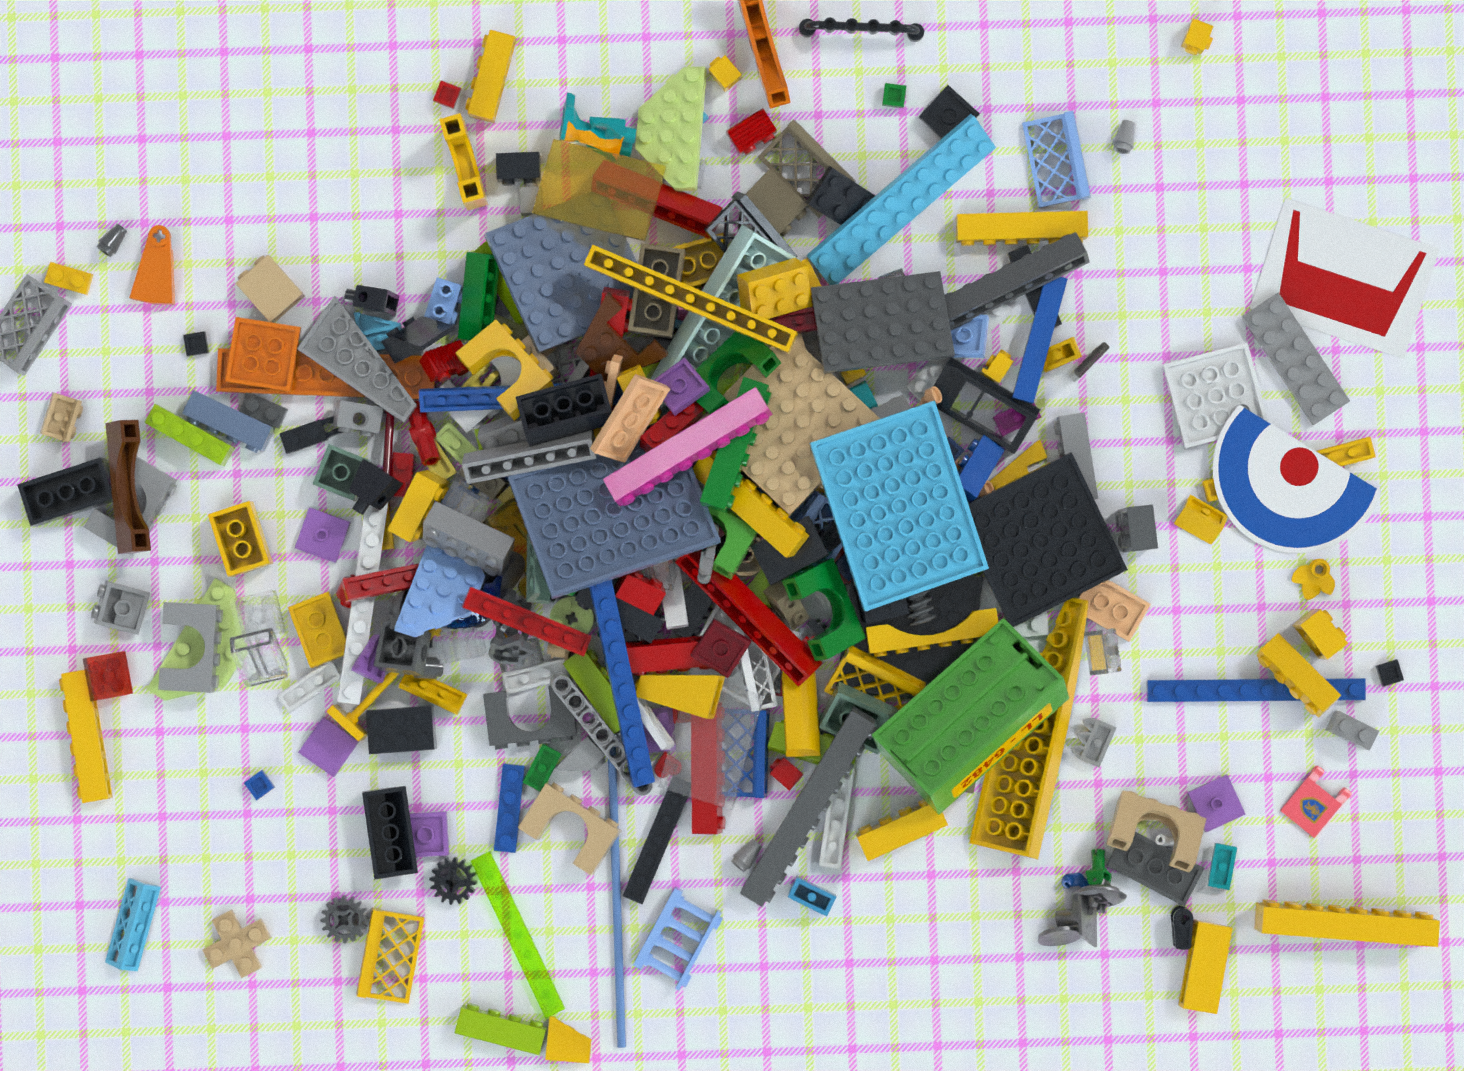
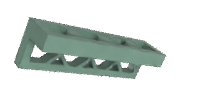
M527 533L526 602L548 604L550 602V592Z

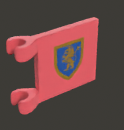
M1318 765L1312 769L1308 777L1280 809L1281 812L1314 838L1342 804L1352 795L1347 788L1343 787L1336 798H1334L1315 782L1324 774V770Z

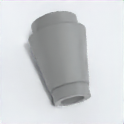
M1129 120L1122 121L1112 142L1115 152L1129 154L1133 149L1134 122Z
M752 839L733 855L734 858L731 862L741 871L745 872L751 868L762 846Z

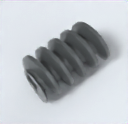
M930 589L906 597V602H911L907 606L908 610L913 611L907 617L908 619H915L910 626L930 622L936 617V614L929 613V611L934 609V606L927 605L932 600V597L925 596V594L930 592Z

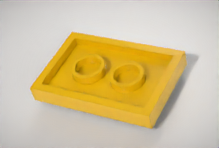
M329 591L288 607L310 668H315L344 656L346 634Z

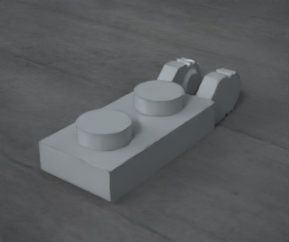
M714 524L718 532L719 526L717 524ZM716 545L702 549L697 580L702 584L710 582Z

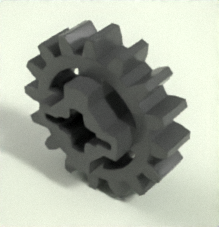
M343 895L341 901L335 897L333 898L334 904L328 902L326 906L329 909L322 910L321 912L326 915V917L320 919V922L326 923L322 930H329L327 937L329 938L334 935L335 942H338L340 938H342L344 944L347 943L348 938L353 942L356 940L355 934L361 937L363 933L360 929L368 927L363 923L369 919L368 916L363 915L367 908L361 909L362 901L354 903L355 897L353 896L347 900L346 895ZM339 905H348V906H351V907H350L349 909H343V910H342V909H341L340 907H338V906H339ZM351 912V914L348 916L349 918L347 919L349 923L345 922L344 924L338 926L342 920L341 916H345ZM356 912H357L358 917H359V923H358V925H357V923L355 922V913H356ZM331 913H332V916L334 917V925H333V926H332L331 920H330ZM341 929H347L349 932L351 931V933L343 934L339 931Z

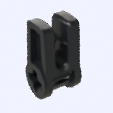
M1176 906L1172 909L1170 915L1173 946L1181 950L1190 949L1193 914L1184 906ZM1181 912L1186 915L1182 921L1177 918V916H1181Z

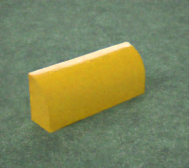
M782 671L786 757L821 756L816 672L798 687Z
M1193 920L1191 948L1188 949L1178 1003L1180 1007L1217 1014L1232 927Z

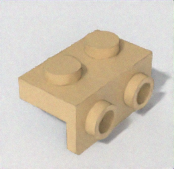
M52 392L39 434L69 443L76 433L77 428L74 426L76 419L81 417L83 411L82 401Z

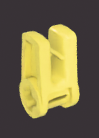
M488 363L474 376L472 375L461 387L492 386L500 376L499 371L492 372L482 383L480 379L488 372L490 363Z

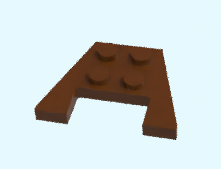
M609 292L604 297L602 304L575 351L596 374H602L603 381H607L608 374L605 373L607 361H611L614 354L623 356L620 372L639 364L642 368L668 356V352L656 339L637 353L607 323L622 309V305Z

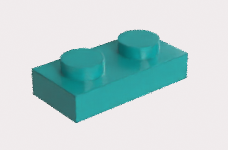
M1214 843L1207 886L1230 890L1237 853L1236 846Z

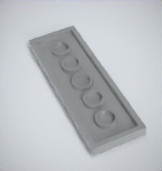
M1279 292L1241 316L1312 425H1315L1350 402Z

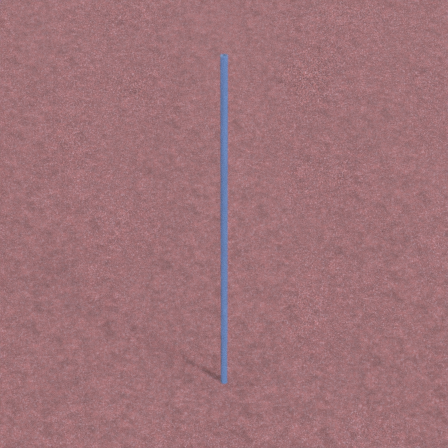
M616 746L610 749V755H616ZM608 759L610 818L619 824L617 769ZM618 836L611 847L617 1047L625 1048L626 1031Z

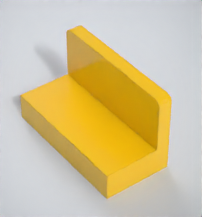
M1190 494L1174 524L1208 544H1212L1223 530L1228 516Z

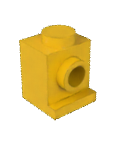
M1000 349L996 356L993 354L990 356L985 364L988 369L983 368L980 374L999 384L1014 361L1010 359L1011 355Z

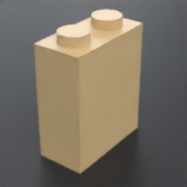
M263 255L254 262L255 266L250 271L245 270L238 276V281L235 284L269 322L275 323L302 300L305 295L271 256L267 255L265 257Z

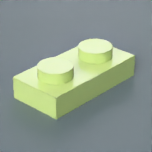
M450 422L436 434V440L461 465L464 453L478 451Z

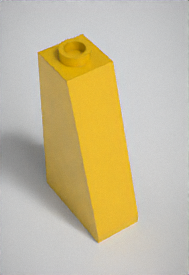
M641 675L636 681L635 691L638 698L702 718L713 719L725 676Z

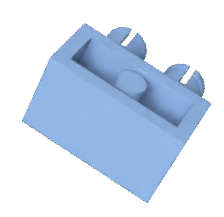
M437 277L425 317L455 325L459 316V312H456L458 304L462 302L463 286Z

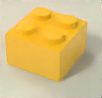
M1311 609L1292 626L1318 659L1328 660L1348 644L1345 640L1347 636L1340 627L1336 628L1331 622L1333 618L1326 610Z

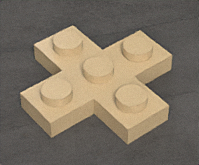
M233 910L214 918L212 922L221 940L202 950L211 968L213 969L232 959L241 978L262 968L253 947L272 938L262 918L244 928L241 927Z

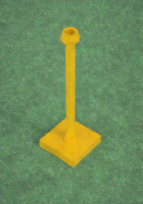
M440 628L428 630L431 633V639L435 635L439 637L442 630ZM389 672L384 677L383 683H378L352 712L349 711L347 713L338 704L332 705L326 712L357 741L364 740L367 737V731L358 723V718L399 673Z

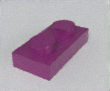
M1010 408L992 418L1003 437L1019 429L1027 417ZM1038 413L1036 420L1041 418L1040 413Z

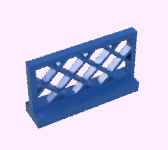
M725 709V713H730L735 721L728 728L722 724V728L725 729V734L727 733L735 742L727 750L722 746V750L725 751V755L729 757L734 765L726 772L722 768V772L725 773V777L734 786L728 791H722V794L733 797L766 798L768 792L770 710L752 712L749 709ZM746 714H755L754 724L748 729L740 720ZM737 722L746 731L738 740L729 731ZM747 734L754 740V746L748 751L740 743ZM735 745H738L745 752L738 761L728 753ZM746 756L753 761V768L749 772H746L739 764ZM736 766L744 774L737 783L728 775ZM746 777L753 784L752 792H744L738 786Z

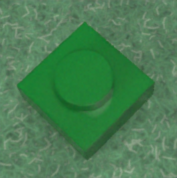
M885 83L882 106L904 108L907 86Z

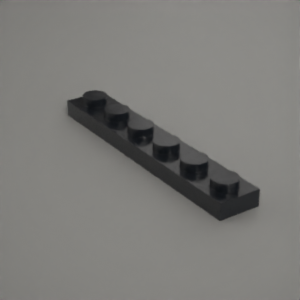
M673 775L625 888L623 897L643 904L690 794L692 782Z

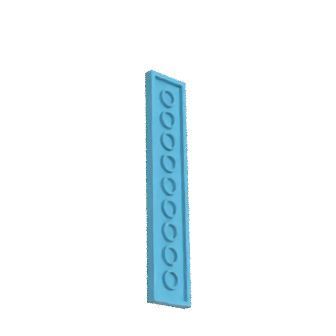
M970 114L806 255L828 285L840 283L996 148L975 116Z

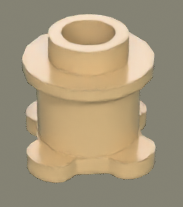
M548 643L547 654H551V659L554 657L565 658V660L569 659L570 651Z

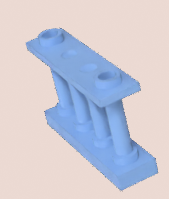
M675 886L633 966L641 970L643 965H649L677 980L678 983L675 989L680 990L681 986H687L691 979L689 972L712 929L717 930L723 918L720 917L721 911L718 909L713 916L684 900L685 897L681 896L683 890ZM674 907L678 909L680 907L710 923L704 935L673 919L674 916L671 913ZM664 926L667 928L670 926L699 942L694 953L692 954L664 939L663 935L660 934ZM653 946H660L688 961L684 972L681 973L653 958V955L650 953Z

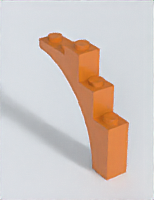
M738 0L749 43L755 58L759 79L769 108L791 103L763 1Z

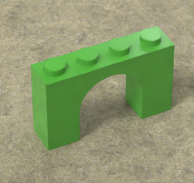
M708 507L713 522L722 529L726 540L713 562L712 569L732 580L758 533L745 521L738 519L733 512L727 510L724 513Z

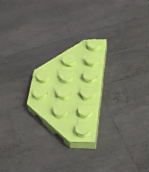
M705 66L683 67L640 106L638 110L635 149L675 191H697L707 75Z
M215 578L199 604L220 605V610H223L222 623H219L222 640L221 644L217 647V653H220V665L216 666V675H219L218 688L227 686L248 652L249 647L243 629L244 626L235 589ZM186 625L160 668L188 669L198 664L205 651L202 635L195 628ZM160 668L146 689L164 701L200 693L158 690Z

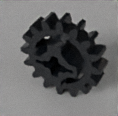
M455 856L451 862L447 857L444 859L445 864L441 861L437 863L439 869H432L431 872L435 876L429 878L430 881L434 882L430 889L437 890L434 896L441 895L442 903L449 899L450 905L455 900H457L458 904H461L462 897L468 900L470 898L468 892H475L472 885H476L478 881L473 880L472 877L477 873L470 871L473 866L472 864L465 865L466 859L458 862V858ZM450 867L448 874L440 875L445 868ZM460 869L464 871L466 876H463V874L460 872ZM452 876L458 881L455 885H453L452 881H449ZM441 885L447 889V892L442 889ZM466 886L464 892L457 894L459 887Z

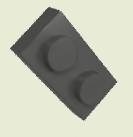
M246 393L239 412L280 429L288 411L287 408L252 393Z

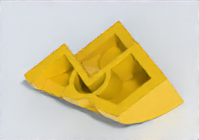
M549 1016L545 1060L589 1063L592 1039L559 1021L555 1016Z

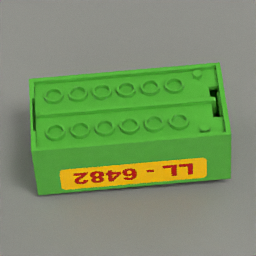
M1003 618L876 730L872 737L881 755L940 815L1069 699L1064 678Z

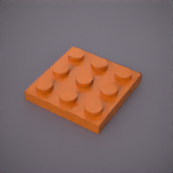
M235 317L225 382L291 392L301 327Z

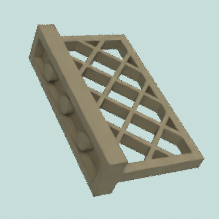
M794 119L758 156L769 169L779 176L805 202L807 201L805 197H809L813 191V181L820 180L813 179V166H822L825 171L831 166L856 182ZM788 133L794 138V148H782V139ZM797 142H798L803 148H797ZM782 150H794L795 163H782ZM797 150H806L810 154V163H797ZM770 151H779V163H770L765 156ZM782 166H795V179H786L782 175ZM797 166H810V179H798ZM789 181H795V187ZM798 181H810V194H801L798 191ZM810 205L807 206L818 218L823 215Z

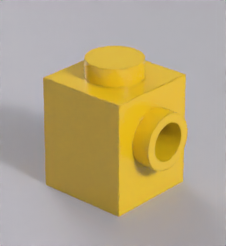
M1193 18L1188 26L1181 47L1185 48V51L1189 54H1202L1205 49H1209L1213 38L1210 37L1213 26Z

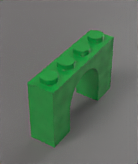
M735 331L696 369V372L710 388L709 392L696 400L704 409V412L710 415L729 403L717 390L720 376L729 367L739 363H746L753 366L767 378L781 364V361L768 346Z
M833 558L820 560L782 580L790 601L803 599L818 591L824 594L831 604L832 621L830 626L823 633L807 641L815 661L830 659L866 638L863 627L855 613L854 605L848 596L846 586L839 574L838 566Z

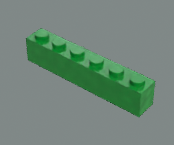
M743 377L736 398L756 387L768 405L772 396V392H769V385ZM757 424L751 427L747 434L741 437L736 436L730 440L731 442L727 446L718 448L700 499L701 505L724 513L727 512L728 508L732 509L736 498L733 492L735 487H740L743 475L740 474L742 467H747L750 459V454H747L749 447L754 446L758 434L755 433Z

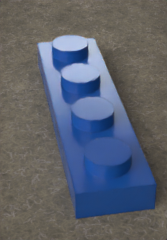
M503 763L494 851L516 853L523 791L522 782L525 772L524 765Z

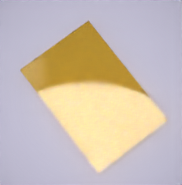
M553 139L532 214L646 241L660 188L663 184L666 166Z

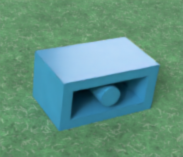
M797 875L787 894L788 898L826 917L837 897L836 894Z

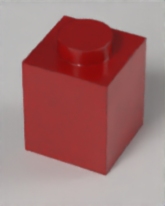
M784 756L781 760L777 757L769 766L772 769L770 775L789 791L804 775Z

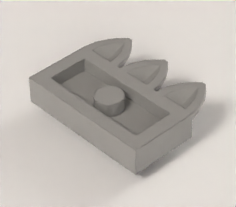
M1095 718L1083 719V723L1090 732L1077 733L1078 739L1084 746H1073L1071 750L1077 758L1100 768L1117 727Z

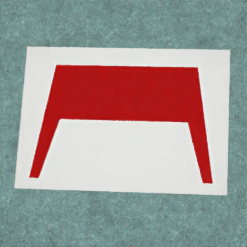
M1285 198L1249 309H1254L1279 292L1301 326L1404 359L1440 248Z

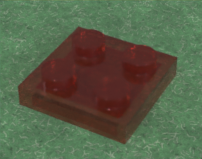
M125 651L83 658L90 702L133 694Z

